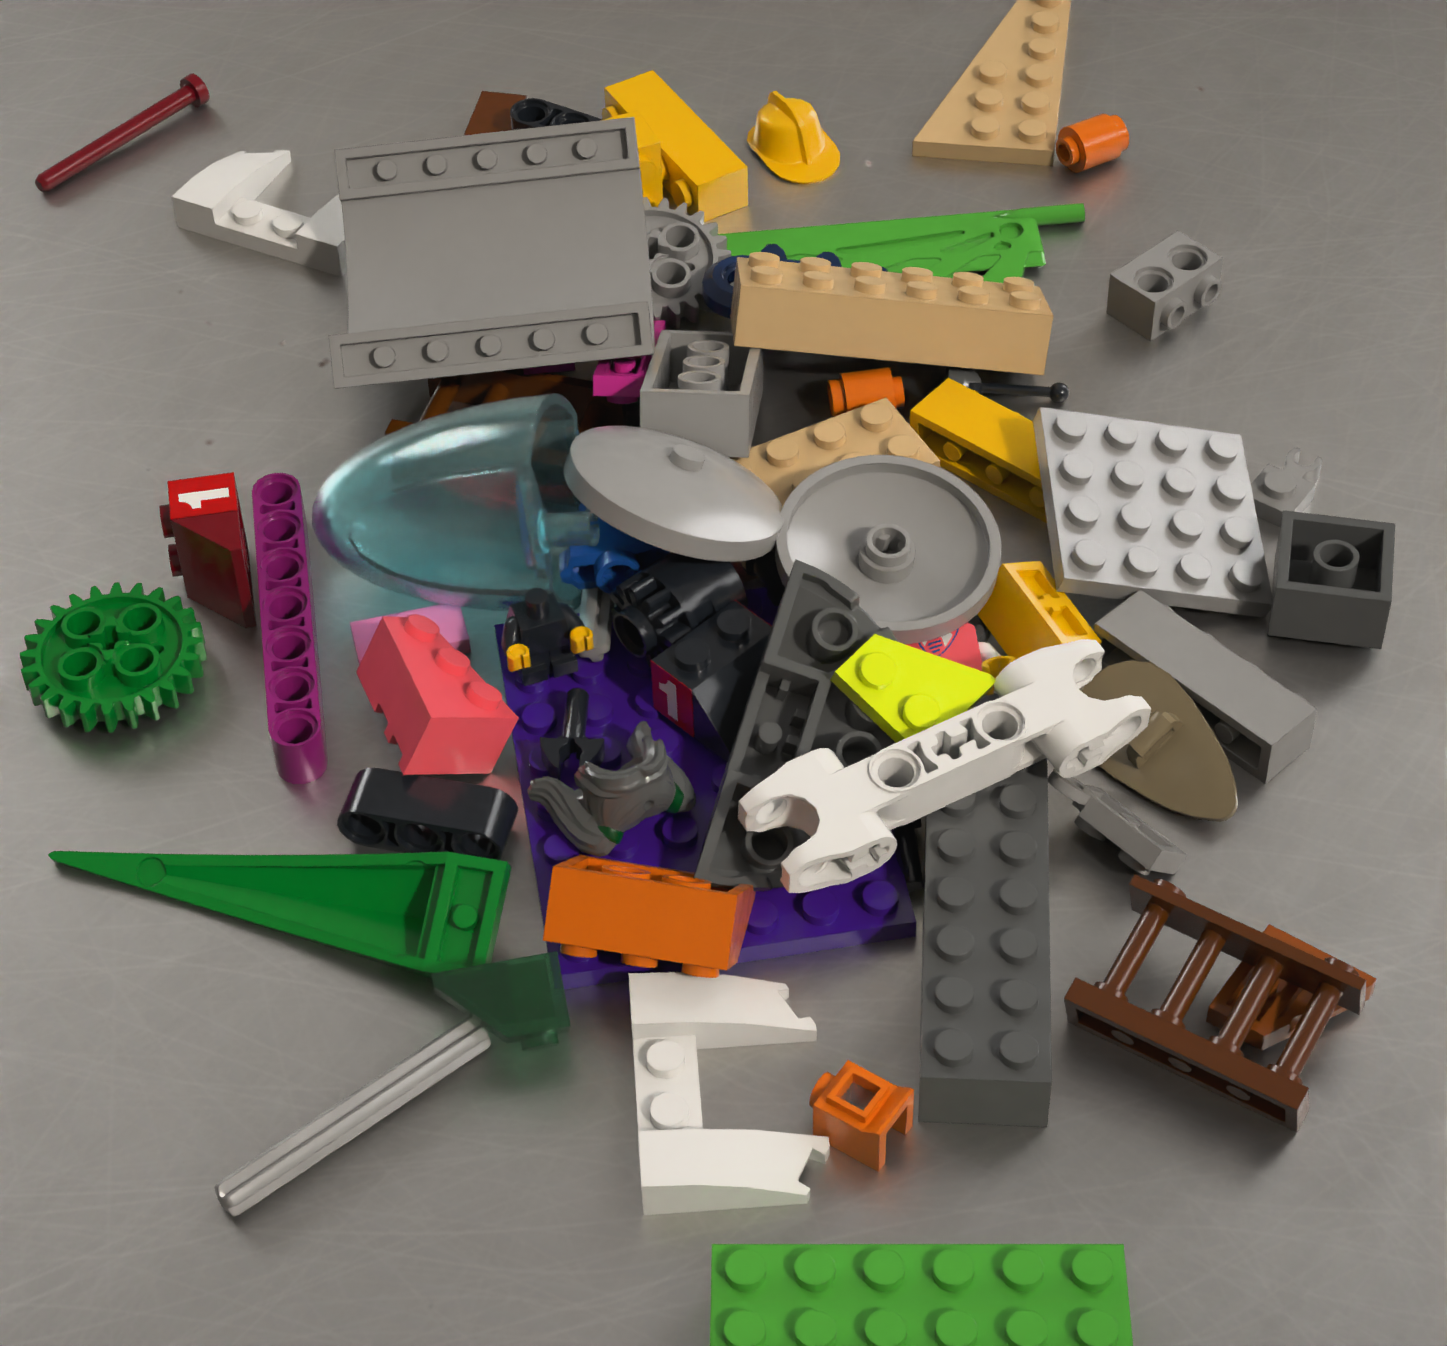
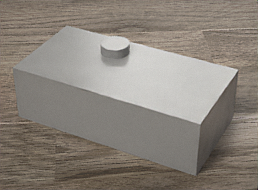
M661 330L654 355H652L640 389V427L686 438L709 447L727 457L749 458L763 395L764 349L734 346L732 332Z

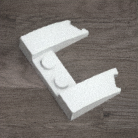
M275 150L274 153H246V151H239L212 163L193 176L171 196L177 227L336 276L343 277L347 272L342 205L339 194L319 209L311 218L254 201L291 162L290 150Z
M682 972L628 973L643 1216L807 1204L810 1198V1188L798 1180L808 1159L826 1164L830 1155L829 1137L750 1129H703L697 1049L817 1041L816 1024L811 1017L798 1019L785 1000L789 998V988L786 984L719 974V977L706 978Z

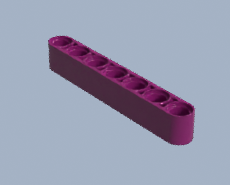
M272 473L258 479L252 488L268 731L278 775L284 781L291 784H307L320 778L327 770L328 765L308 529L301 487L298 480L286 473Z

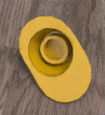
M777 91L770 92L767 104L763 105L758 111L756 124L748 132L747 143L750 148L759 156L771 172L780 179L791 183L811 184L821 182L832 176L839 167L840 152L835 143L821 128L817 113L812 105L802 99L784 98Z

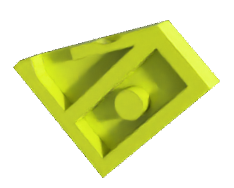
M874 634L834 672L831 681L897 743L972 709L992 689L995 678L986 672Z

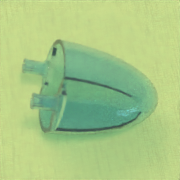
M552 393L474 405L443 413L387 434L355 452L337 467L322 484L312 507V527L317 539L331 558L354 575L376 586L423 601L459 608L508 612L511 604L525 601V594L528 590L542 588L548 594L554 593L558 603H565L573 610H576L581 605L582 589L579 590L572 584L562 582L559 554L568 549L569 546H596L600 536L599 524L590 525V521H597L598 516L589 509L579 511L581 502L572 493L564 477L566 458L573 440L579 435L577 413L564 396Z

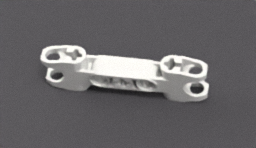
M1081 639L1060 645L1043 647L1014 660L999 673L994 682V690L1000 698L985 702L903 739L857 763L844 767L835 753L829 748H819L786 762L775 773L753 787L738 801V819L746 831L764 832L774 828L789 826L801 829L811 837L805 843L792 850L789 856L781 862L782 877L780 881L788 893H804L833 885L849 883L876 870L891 858L897 848V840L890 830L909 824L946 805L989 787L1045 758L1049 760L1063 778H1071L1103 764L1110 756L1148 727L1151 707L1142 696L1128 695L1103 701L1088 697L1079 690L1091 682L1094 676L1102 670L1101 662L1105 650L1097 640Z

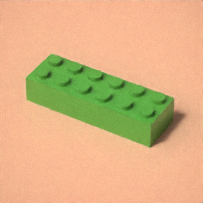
M712 1244L710 1346H1133L1124 1244Z

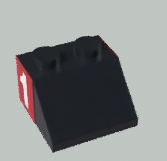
M732 601L651 660L653 708L728 762L772 626L738 601Z

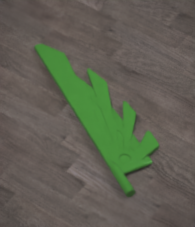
M1083 203L718 235H726L727 250L731 251V256L761 252L766 245L777 244L784 250L787 259L800 260L804 257H816L822 252H832L839 258L842 267L851 268L854 262H868L884 267L888 272L902 273V269L905 267H919L932 271L933 276L953 278L955 272L987 271L983 276V281L1003 283L1006 277L1023 278L1025 268L1043 267L1046 265L1038 226L1084 223L1085 208Z

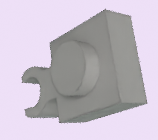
M1294 448L1288 452L1283 470L1267 464L1251 483L1257 517L1280 527L1283 510L1303 513L1313 500L1315 483L1320 476L1322 458L1317 457L1314 463L1309 466L1299 465L1300 449Z

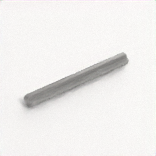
M467 1017L219 1181L214 1188L221 1206L231 1216L240 1215L488 1049L491 1042L490 1034L486 1027L477 1017Z

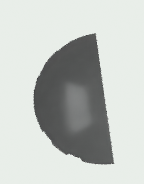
M795 559L744 708L695 869L694 878L710 881L711 887L731 890L739 884L753 885L754 891H770L773 888L784 887L780 881L782 877L781 862L789 856L792 850L811 838L803 830L789 826L774 828L764 832L746 831L738 819V801L753 787L775 773L786 762L819 748H829L835 753L843 766L848 767L896 743L831 681L834 672L874 634L897 641L889 627L880 628L869 614L859 606L860 597L856 592L833 576Z

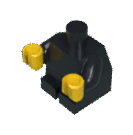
M532 588L526 592L525 601L510 605L504 623L501 646L507 657L508 670L510 672L518 671L524 686L548 680V675L553 674L554 678L577 672L578 661L575 654L594 649L592 630L585 627L583 621L569 605L558 603L554 593L548 594L542 588Z

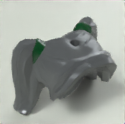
M646 721L640 722L628 739L626 748L632 760L623 765L618 771L605 770L590 762H585L574 774L575 783L580 787L575 791L560 780L549 776L530 781V786L527 789L530 800L538 802L546 808L565 837L583 853L597 857L608 855L617 844L621 843L624 832L635 827L645 818L655 816L661 812L670 814L688 812L695 807L696 793L688 777L667 755L663 740H653L651 728Z

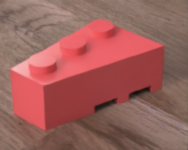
M411 614L408 617L382 616L356 673L374 712L384 713L388 725L384 734L388 743L396 745L398 743L403 754L398 763L402 774H491L519 717L502 700L500 691L486 683L470 666L469 658L462 652L454 649L439 633L440 629L434 621L418 614Z

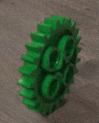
M116 582L113 584L110 594L104 595L96 586H93L90 590V598L86 600L71 594L69 595L71 607L64 609L60 606L52 605L50 610L53 620L36 619L34 623L38 634L25 635L24 637L27 650L20 652L23 666L21 673L26 690L30 692L34 706L42 705L45 716L48 719L60 714L63 726L67 728L79 718L82 719L85 732H90L97 722L101 721L105 722L108 732L112 733L117 727L118 720L126 719L132 729L138 728V716L144 713L155 721L159 720L158 707L164 704L175 709L179 707L176 692L192 694L194 692L192 678L203 677L204 672L201 662L207 660L201 622H196L193 608L183 609L181 597L178 595L165 600L164 591L161 587L153 590L147 596L144 594L142 583H137L129 593H123L120 583Z

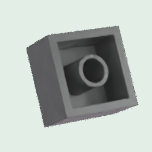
M1283 510L1274 561L1268 635L1381 649L1392 602L1395 523Z

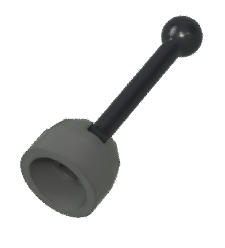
M946 367L945 380L949 377L975 390L979 394L991 393L1050 397L1056 403H1062L1069 397V388L1061 382L1054 383L1051 387L982 383L978 373L971 368Z

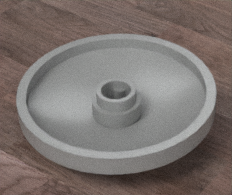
M602 426L592 428L580 433L573 440L564 464V477L568 487L575 497L592 513L625 534L652 546L680 555L722 562L756 559L774 548L776 539L784 524V520L780 515L782 509L781 502L775 493L754 473L709 447L666 432L633 426Z
M867 455L844 459L825 466L809 475L791 492L781 509L780 515L784 520V524L776 539L774 550L777 571L784 587H786L795 559L814 566L838 579L856 592L860 597L859 606L869 614L880 628L889 627L900 643L913 644L929 641L957 630L979 613L987 603L995 587L1001 561L1002 546L999 529L991 511L981 497L965 482L930 463L894 455Z

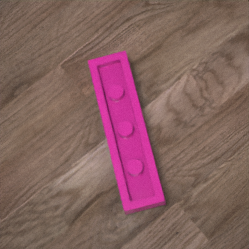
M654 320L655 347L661 330H666L665 320ZM652 355L599 360L593 374V396H607V401L615 404L637 402Z

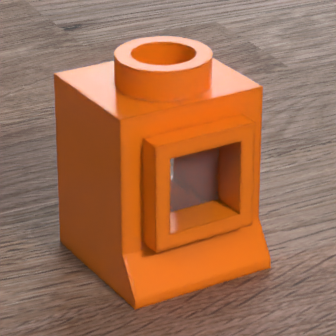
M847 1060L836 1076L829 1072L824 1073L815 1084L810 1095L809 1105L813 1108V1135L829 1137L830 1146L877 1172L885 1164L886 1134L890 1128L907 1135L913 1127L914 1089L896 1086Z

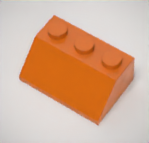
M578 855L554 865L552 868L543 941L561 943L560 953L570 956L594 958L597 957L598 950L621 953L620 962L623 964L655 968L658 966L659 959L682 963V973L697 977L716 978L719 977V970L727 971L738 962L756 891L753 890V885L739 884L731 890L711 887L710 881L694 878V872Z

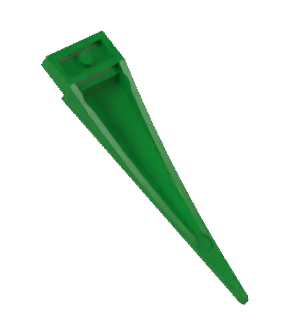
M53 851L48 854L54 862L427 978L431 976L483 986L487 985L512 868L507 861L453 852L218 855Z

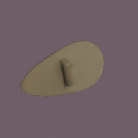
M1128 660L1107 666L1097 673L1091 682L1084 686L1082 692L1091 698L1106 701L1128 695L1142 696L1151 707L1148 727L1110 756L1103 764L1099 765L1104 771L1146 799L1174 813L1197 820L1217 822L1226 821L1233 817L1237 811L1238 798L1236 782L1228 757L1194 701L1168 672L1153 663Z

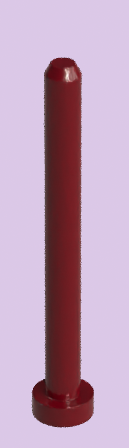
M194 73L187 75L180 80V89L40 173L35 180V185L40 191H50L191 104L197 108L202 106L210 99L205 83Z

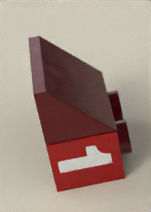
M234 472L167 481L169 504L160 505L159 509L164 538L174 537L176 543L168 545L172 576H183L187 598L244 628L257 627L249 549Z

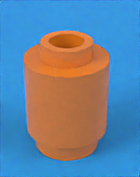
M1104 113L1063 127L1059 132L1056 142L1057 157L1064 166H1067L1075 173L1115 160L1121 155L1122 151L1128 148V129L1119 116H1109Z
M889 367L840 373L839 379L827 381L831 418L883 398H887L895 408L905 406L901 376L892 377Z

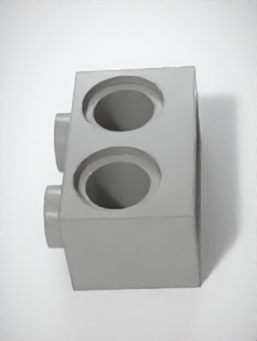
M1177 230L1110 274L1106 313L1144 338L1152 341L1167 330L1176 328L1185 318L1203 306H1209L1214 302L1221 290L1220 277L1223 257Z

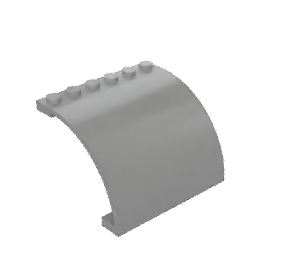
M634 117L334 150L339 199L342 205L348 287V332L328 335L334 389L654 355L655 333L651 274Z

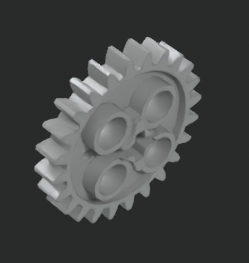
M643 197L654 320L668 321L675 330H679L680 318L686 317L689 321L697 323L699 309L709 313L713 312L705 304L702 294L704 274L714 263L731 257V251L727 250L726 235H718V224L716 222L704 224L703 211L689 216L687 215V203L683 202L673 210L669 209L668 198H663L658 207H652L649 199Z

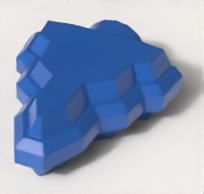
M580 503L579 513L581 521L568 533V549L559 554L560 577L562 582L572 584L579 590L599 587L605 593L610 594L616 590L618 584L670 551L652 546L625 534L600 519Z

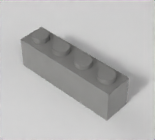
M1137 591L1095 623L1094 632L1102 641L1100 645L1105 650L1101 662L1102 670L1112 664L1135 660L1153 663L1168 672L1194 701L1215 733L1228 759L1264 784L1269 782L1310 748L1317 708L1309 704L1301 695L1291 692L1263 673L1255 664L1247 662L1220 644L1212 635L1201 631L1176 614L1169 606L1158 602L1144 591Z

